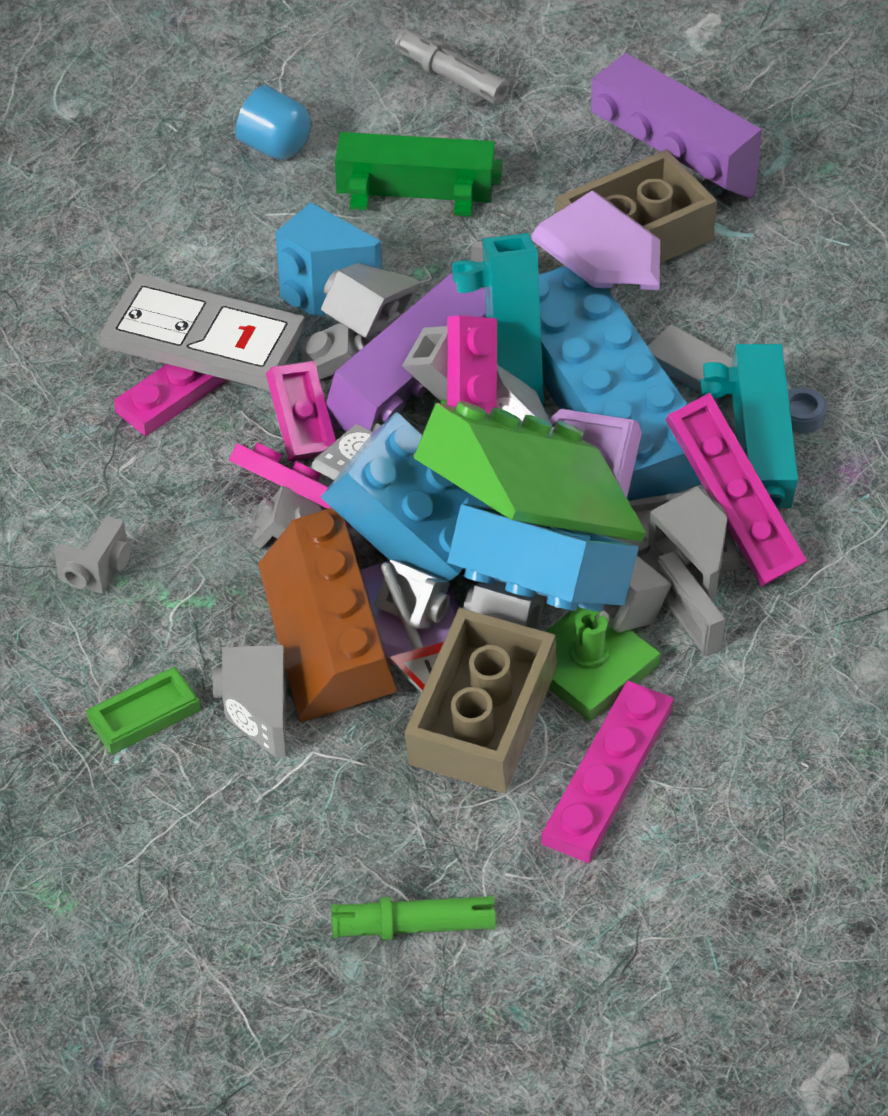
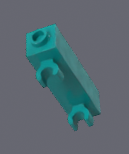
M529 233L482 238L483 261L462 260L453 262V282H456L458 293L474 292L485 287L486 318H497V365L533 388L537 392L543 406L538 251Z
M735 344L731 367H727L720 362H707L703 364L704 378L700 379L701 397L709 393L713 398L732 394L736 437L776 508H792L798 483L782 344Z

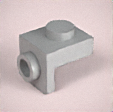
M338 323L302 340V363L314 361L319 380L333 375L336 370L372 340L369 336L365 338L346 325Z
M283 486L270 501L263 499L258 505L252 518V525L256 526L252 544L262 548L272 536L278 539L292 520L328 508Z
M106 515L85 550L63 543L57 545L54 555L58 577L74 588H86L103 594L117 570L121 571L127 565L131 553V545L127 542L124 521Z
M391 560L390 565L411 615L409 625L418 629H432L435 622L439 623L443 619L448 609L450 596L446 593L450 582L399 560ZM384 578L374 607L400 617Z

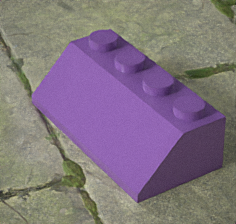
M627 53L621 55L592 78L591 112L661 152L667 149L681 164L729 191L748 198H752L756 194L761 128Z
M452 273L449 274L336 370L326 402L333 430L348 431L355 424L373 430L376 423L386 422L396 412L400 414L405 406V402L414 394L420 397L426 393L428 389L402 367L421 331L426 327L447 326V317L450 316L486 317L485 290L481 288L474 292L458 293L456 282H453Z

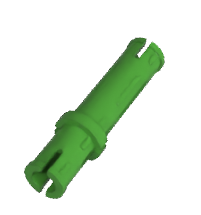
M390 896L379 897V902L338 905L337 903H331L333 939H338V937L381 935L382 940H393V934L479 929L495 930L494 896L391 902Z

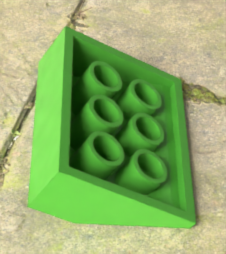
M458 401L456 407L435 403L414 459L507 518L514 521L636 541H643L646 534L599 448L582 439L584 431L562 421H557L555 427H552L549 422L525 414L522 421L516 415L499 408H492L490 414H488L484 409L465 401Z

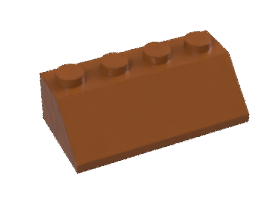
M333 508L292 520L258 563L278 642L279 645L284 647L285 668L298 718L302 723L395 693L397 689L346 520Z

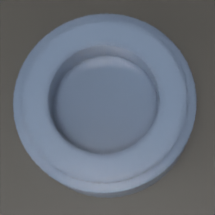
M795 388L788 391L792 431L810 433L818 430L824 424L827 404L824 397L820 393L808 388Z

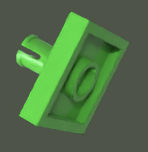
M577 606V610H571L545 631L556 635L557 669L549 690L591 722L616 701L627 680L637 684L660 665L661 653L631 630L617 633L608 626V621L604 615L599 618L600 612Z

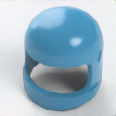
M262 85L249 95L242 106L236 122L235 133L236 138L240 142L274 159L284 160L294 157L305 146L311 132L312 122L308 110L301 103L269 85Z

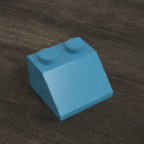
M311 202L275 232L280 297L291 306L299 307L313 316L328 315L320 309L327 296L324 293L325 284L335 270L343 269L355 263L382 269L381 240Z

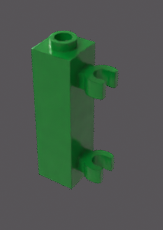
M340 132L335 156L336 193L351 194L349 209L367 210L369 195L455 200L453 216L471 217L473 202L491 203L493 185L501 186L503 159H495V141Z

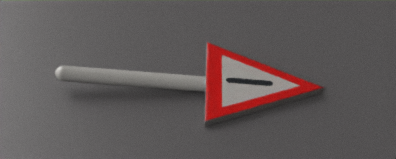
M383 563L381 566L382 572L414 649L390 656L387 659L422 693L444 642L423 647L417 629L409 625L411 615L392 567L389 563Z

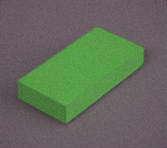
M174 666L87 709L86 714L88 722L110 754L113 755L201 711L199 698Z

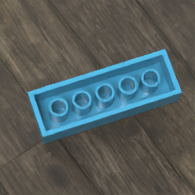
M566 266L539 274L543 384L558 408L631 419L639 422L642 435L627 500L678 493L702 484L665 420L668 414L686 406L687 403L608 288L592 287Z

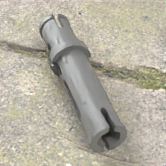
M411 28L403 29L397 36L395 45H397L395 47L396 52L417 61L426 72L443 75L469 91L484 97V99L494 105H499L507 96L509 91L507 86L510 85L508 80L494 75L483 67L453 53L444 42L429 40Z

